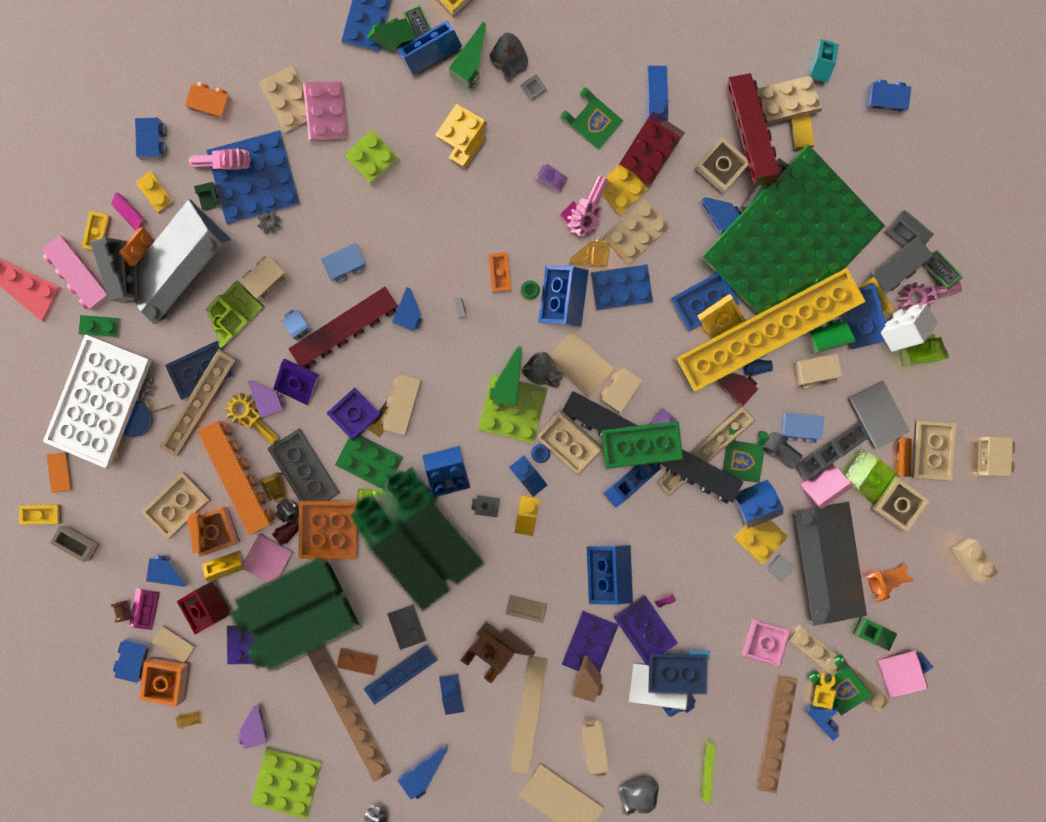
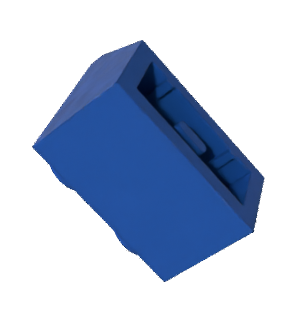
M460 446L422 455L431 491L436 497L471 488Z

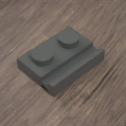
M906 210L902 211L886 231L902 246L907 245L917 236L926 245L934 235L933 232Z
M414 604L387 614L400 650L426 641Z

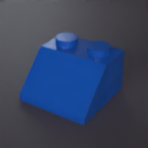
M768 480L739 491L735 498L747 529L783 515L781 501L776 490Z

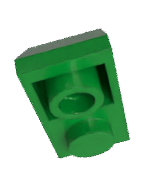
M394 18L386 24L377 23L371 27L372 30L367 34L368 39L391 51L397 50L415 39L406 18L400 20Z
M862 617L854 635L890 651L897 633Z

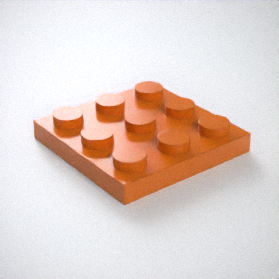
M299 500L298 559H316L318 557L326 559H356L357 528L350 515L354 512L357 501Z

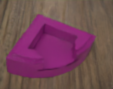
M670 593L656 600L655 603L657 607L661 608L666 604L669 605L675 602L676 599Z

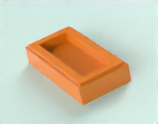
M67 452L48 454L47 463L51 493L72 490Z

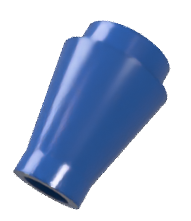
M756 359L743 366L744 374L752 377L772 372L773 363L771 360Z

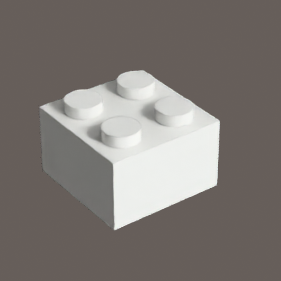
M917 304L908 310L903 311L901 309L893 313V317L885 324L886 326L881 331V334L891 352L923 343L938 322L928 304L921 306Z

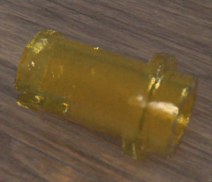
M199 711L183 716L179 714L176 717L177 728L184 729L187 726L201 724Z

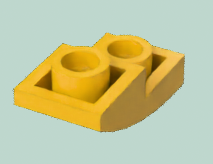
M810 114L791 119L795 150L803 149L806 145L814 147Z

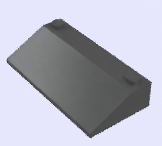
M191 199L184 204L137 263L139 299L134 301L140 311L154 325L166 320L167 317L164 314L219 247L232 240Z
M849 501L829 504L822 509L819 506L792 510V514L796 516L812 617V620H809L810 624L815 626L867 616Z

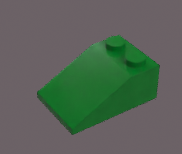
M485 22L481 23L449 67L450 76L468 90L471 85L474 87L480 80L479 75L487 35Z
M522 346L516 348L496 380L494 388H490V400H493L495 405L517 407Z

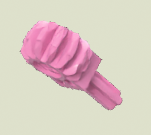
M225 149L212 151V155L191 156L189 163L191 167L213 166V169L243 170L250 167L249 151L244 149Z
M599 176L588 199L581 198L576 206V210H571L572 216H568L571 222L568 226L572 228V233L584 237L591 236V231H597L595 226L600 224L597 219L600 217L599 215L603 209L598 206V203L608 184L607 178Z
M914 282L912 286L907 284L905 286L906 290L902 289L900 291L904 296L899 297L898 300L904 301L901 308L907 306L906 310L917 304L919 306L928 304L930 307V304L937 302L938 298L961 292L962 286L960 282H957L947 290L943 285L934 287V284L928 286L921 284L918 287V283ZM913 294L918 295V303L912 301Z

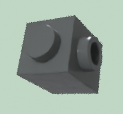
M477 495V499L473 498L471 510H475V515L498 517L500 498Z

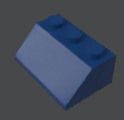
M574 266L545 267L539 323L572 327L582 326L589 270Z
M631 545L587 546L589 604L621 605L633 603Z

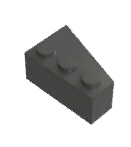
M917 236L874 269L872 275L885 292L888 293L890 290L896 289L902 280L913 276L919 266L924 267L930 263L933 254Z
M104 237L90 243L108 301L124 303L139 299L137 264L130 267L119 253L127 241Z

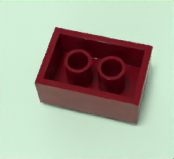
M652 112L619 165L651 185L685 132L655 112Z

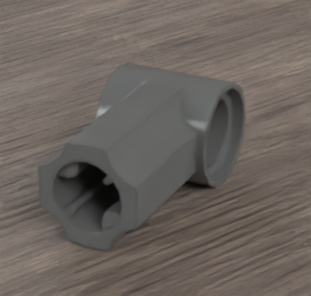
M773 432L762 447L764 452L772 457H777L791 469L795 468L803 456L787 443V439L777 432Z

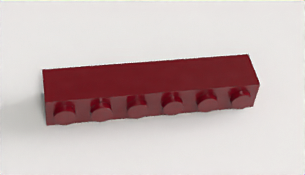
M751 73L729 77L727 89L754 187L777 183L778 177L781 175V166L779 163H776V149L770 142L772 140L770 129L767 130V117L761 110L762 99L756 92L758 90L757 82L753 80Z
M385 286L288 349L298 365L310 369L317 364L315 361L319 358L325 359L333 354L332 350L336 347L341 349L349 343L347 340L353 336L356 339L365 333L364 329L367 327L373 328L380 324V319L384 316L389 318L394 315L399 306Z

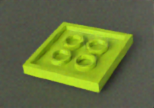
M492 374L478 430L533 444L548 388L519 381L517 407L495 405L493 400H490V388H494L499 375Z
M266 747L251 805L307 819L322 762Z

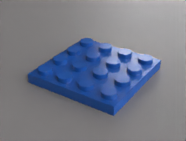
M280 130L206 150L207 155H212V151L225 149H244L249 151L250 167L247 169L218 170L213 169V166H211L226 224L264 215L263 211L270 213L272 210L275 212L300 205Z

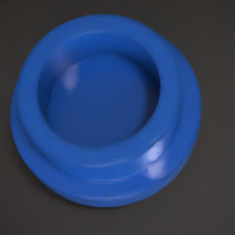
M538 444L533 447L531 456L534 461L544 463L550 458V450L544 444Z

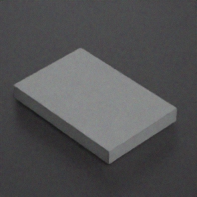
M884 381L849 398L875 449L910 432Z

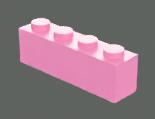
M59 235L42 248L45 253L43 255L45 260L50 265L54 264L57 268L55 270L57 275L62 280L66 279L69 283L67 285L68 289L73 294L77 293L81 298L79 302L85 309L89 308L94 311L108 300L104 286L65 237Z

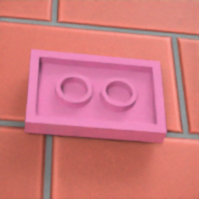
M342 81L305 82L303 88L309 141L346 140L348 135Z

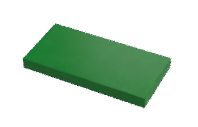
M679 421L601 430L606 469L683 460Z

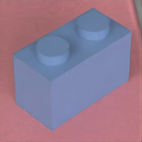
M356 243L321 259L332 282L336 280L337 283L347 278L346 275L352 272L354 274L362 272L364 270L363 267L367 266Z
M783 413L781 435L786 436V439L790 441L805 438V442L816 443L817 440L822 439L824 416Z

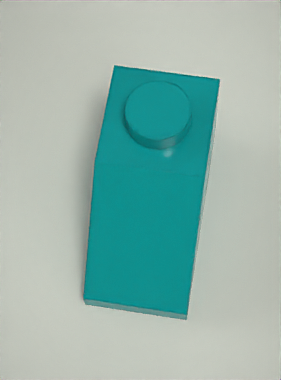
M824 39L820 40L811 69V78L817 81L829 82L836 64L839 44Z

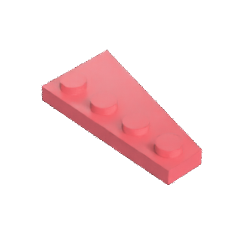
M0 259V287L39 320L44 322L60 287Z

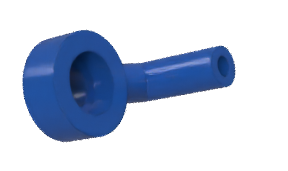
M692 694L688 696L687 710L662 708L669 717H672L679 712L685 711L688 713L694 709L696 700Z

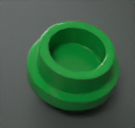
M526 281L521 286V294L528 300L535 299L540 293V287L535 281Z

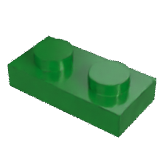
M80 315L78 334L118 338L120 318Z

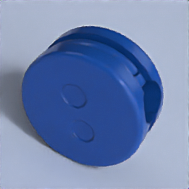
M135 402L124 430V435L140 437L150 430L153 423V415L145 404Z

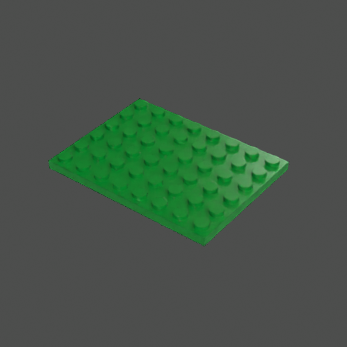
M806 145L781 171L777 183L769 184L701 257L757 314H760L844 270L885 225L810 145Z

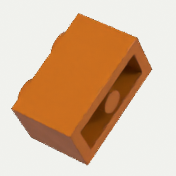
M203 83L191 84L185 106L189 110L225 120L231 101L227 91L216 88V91L208 89L209 86Z

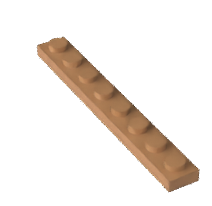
M324 647L308 655L373 782L390 774L391 771L327 648Z

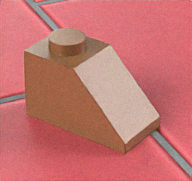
M584 655L572 696L595 702L596 696H600L602 693L603 685L600 684L602 676L588 656Z

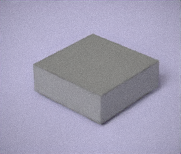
M537 74L521 84V88L531 102L547 91Z
M461 297L455 298L459 319L465 318L467 315Z
M779 555L767 570L783 582L795 567Z

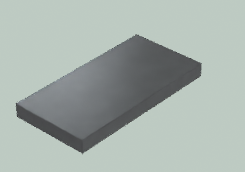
M301 428L267 448L299 500L329 501L340 494V491Z

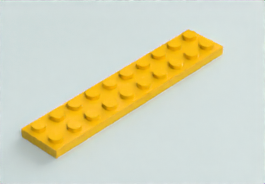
M845 268L676 359L693 391L696 392L864 303L865 300L848 268Z

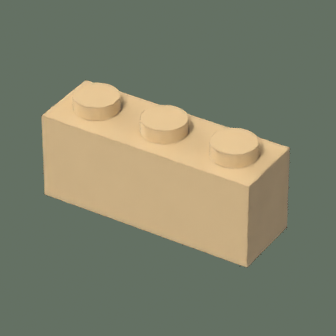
M401 374L393 378L391 388H394L392 396H388L386 406L389 407L388 412L383 414L381 420L383 430L406 436L421 380Z

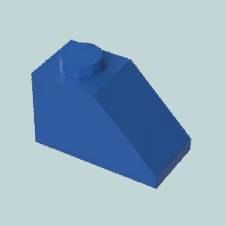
M708 197L701 200V204L720 234L741 214L740 209L737 206L734 207L732 203Z
M406 287L392 323L415 332L416 329H420L423 319L421 318L422 314L412 290Z
M522 456L509 467L533 497L548 486L525 456Z
M155 555V558H149L147 582L181 587L188 586L186 578L175 563L167 559V556Z

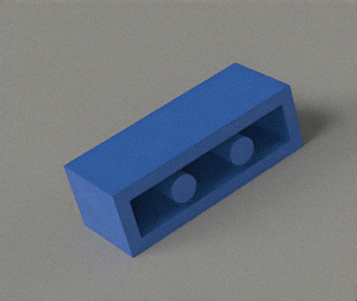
M447 20L398 48L412 75L431 64L440 61V59L450 53H454L462 47V44L454 28Z

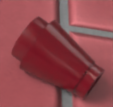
M296 520L274 529L275 532L272 535L281 546L287 544L299 531V524Z

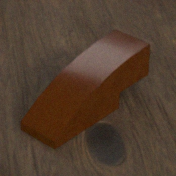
M485 621L476 632L479 636L482 631H485L513 653L533 656L536 653L534 649L507 627L500 632L488 621Z

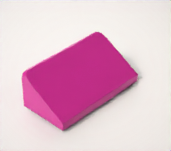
M119 192L114 194L111 205L135 231L147 223Z
M141 588L136 589L131 613L132 619H130L129 623L131 627L152 630L159 592Z

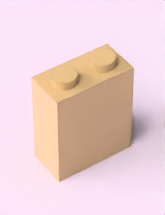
M965 538L950 548L972 581L985 583L999 573L978 540Z
M601 720L583 722L582 730L590 775L594 774V777L605 776V772H609Z

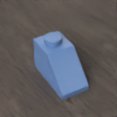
M293 309L284 315L285 319L282 322L293 339L298 341L313 330L299 310L294 311Z

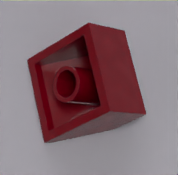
M213 581L176 601L194 635L230 616L228 606L224 603Z

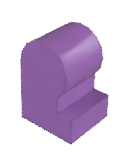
M547 163L542 165L535 177V180L559 192L568 179L564 174Z

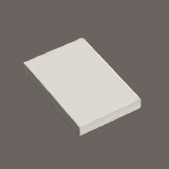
M633 664L629 703L687 710L688 694L648 693L649 665Z

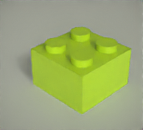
M373 129L344 154L345 158L371 186L400 161L399 157Z

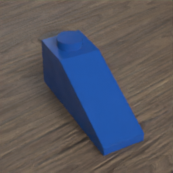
M648 66V117L652 112H655L668 121L667 66Z
M651 463L635 465L603 494L616 508L662 468Z
M444 745L398 778L399 784L410 800L414 797L419 799L426 794L425 790L448 750L447 745Z

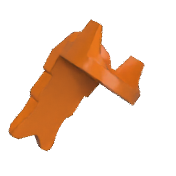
M903 564L896 570L878 571L865 576V578L871 577L870 586L876 595H880L879 598L875 599L876 603L889 599V593L892 589L899 587L900 584L913 582V578L907 575V564Z

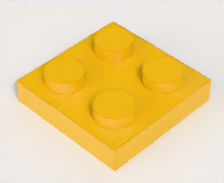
M456 104L435 136L467 155L488 123Z
M618 165L605 177L608 179V184L602 197L621 216L649 189L635 174Z
M730 294L698 315V318L712 339L746 321Z
M768 520L748 529L745 525L734 539L763 565L789 536L775 523Z

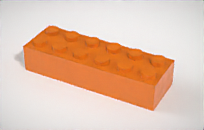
M216 421L198 430L197 433L248 535L256 534L274 525L275 515L271 509H267L265 505L267 499L263 492L258 491L256 487L258 481L254 474L251 475L249 473V463L245 457H241L239 453L241 447L237 440L234 441L230 434L233 432L229 424H225L224 421Z

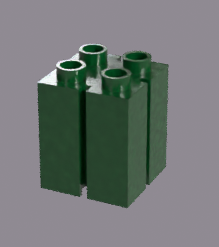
M411 467L406 472H395L387 479L384 488L385 494L382 497L377 493L374 497L367 495L360 499L350 516L368 550L420 610L424 612L451 590L446 583L448 579L451 578L458 585L484 565L485 562L462 527Z
M318 557L234 599L237 609L231 611L230 615L239 633L244 631L245 633H252L255 644L248 647L247 650L257 669L266 667L268 672L280 670L362 629L347 597L341 599L339 593L343 592V588L328 559Z

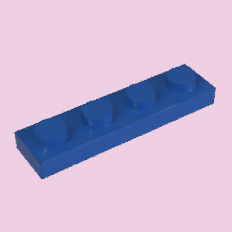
M426 644L365 687L364 691L375 705L438 661V659Z

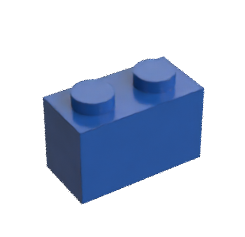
M876 80L869 88L867 108L905 113L909 109L912 86H906V83L903 82L889 84L886 80Z
M158 117L135 118L136 157L140 160L163 159V153L166 152L165 142H162V135L165 134V124Z
M130 638L124 639L118 648V653H120L119 660H116L113 667V672H115L114 678L134 683L140 682L150 643Z

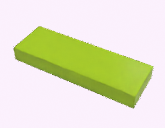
M710 741L706 742L702 800L705 803H711L716 744Z

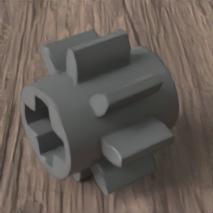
M273 210L270 214L263 211L264 215L257 217L261 222L257 227H264L263 233L265 234L268 230L275 234L274 229L281 227L277 224V221L281 218L279 216L274 218L275 212ZM270 218H271V220L273 221V224H272V225L269 224V225L267 226V224L265 223V221H266V220H270Z
M144 379L145 390H140V399L144 398V394L152 396L150 391L155 389V387L151 386L150 383L153 379Z
M285 499L278 503L276 507L278 511L275 515L283 523H291L298 518L299 513L297 511L299 506L292 499L290 501Z
M376 806L369 808L364 815V821L388 822V816L385 815L387 810Z

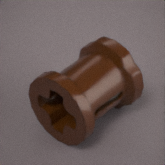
M128 600L111 604L116 616L115 623L132 619V616L128 613Z

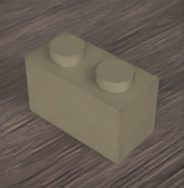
M59 526L50 542L53 546L82 562L89 561L98 546L97 543L67 526Z

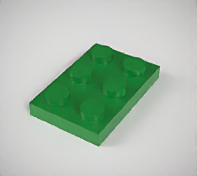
M360 435L354 441L348 438L335 466L384 490L387 479L397 471L403 456Z

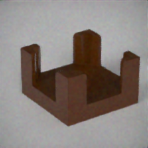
M482 631L460 661L468 666L477 655L491 666L484 679L492 683L497 675L507 666L514 653L485 631Z

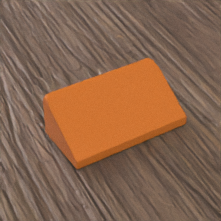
M911 438L897 439V476H911Z

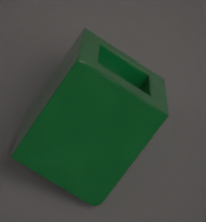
M209 182L194 186L203 211L221 207L215 183Z

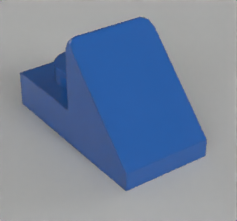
M458 673L440 676L439 680L445 715L465 712Z
M810 704L807 707V713L832 741L839 737V726L834 720H829L838 712V707L833 706L832 709H827Z

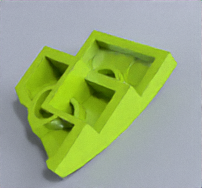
M238 280L223 295H218L206 308L208 317L212 322L213 331L216 332L220 348H224L265 307Z

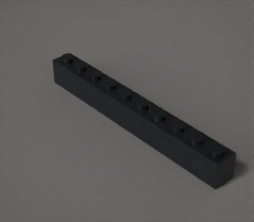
M572 391L562 410L573 421L575 419L581 421L582 427L590 431L592 428L598 430V435L601 437V430L638 426L575 391ZM683 449V460L651 463L657 467L660 464L667 467L666 471L674 476L677 474L684 476L683 481L691 485L697 483L701 486L700 490L707 494L713 492L719 495L717 499L726 504L729 501L733 503L744 483L740 479Z

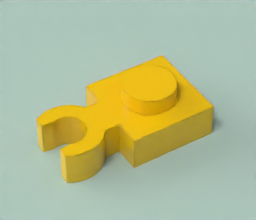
M822 673L820 678L822 686L816 685L813 706L832 709L836 689L831 687L835 684V675H832V680L827 682L824 680L825 673Z

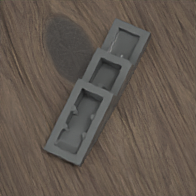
M861 420L828 441L796 465L805 481L845 456L869 438Z

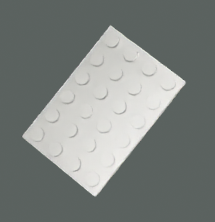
M85 335L43 442L109 469L152 360Z

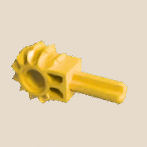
M239 393L238 398L232 395L231 397L234 402L226 401L228 405H231L230 408L224 409L225 411H231L226 417L229 419L234 416L233 424H236L239 419L240 425H244L247 429L252 427L270 445H273L279 437L260 420L257 407L251 406L255 404V401L251 400L248 402L250 399L249 394L245 398L243 393ZM239 404H244L246 407V411L242 415L237 412Z

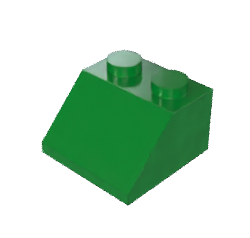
M840 319L829 321L828 326L822 327L820 325L806 333L812 354L856 342L847 322H841Z

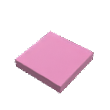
M833 464L801 484L803 490L821 509L853 487L851 482Z
M259 534L243 562V568L258 578L270 582L281 576L293 551Z
M753 619L742 656L780 667L791 630Z
M917 650L879 660L890 698L928 689Z

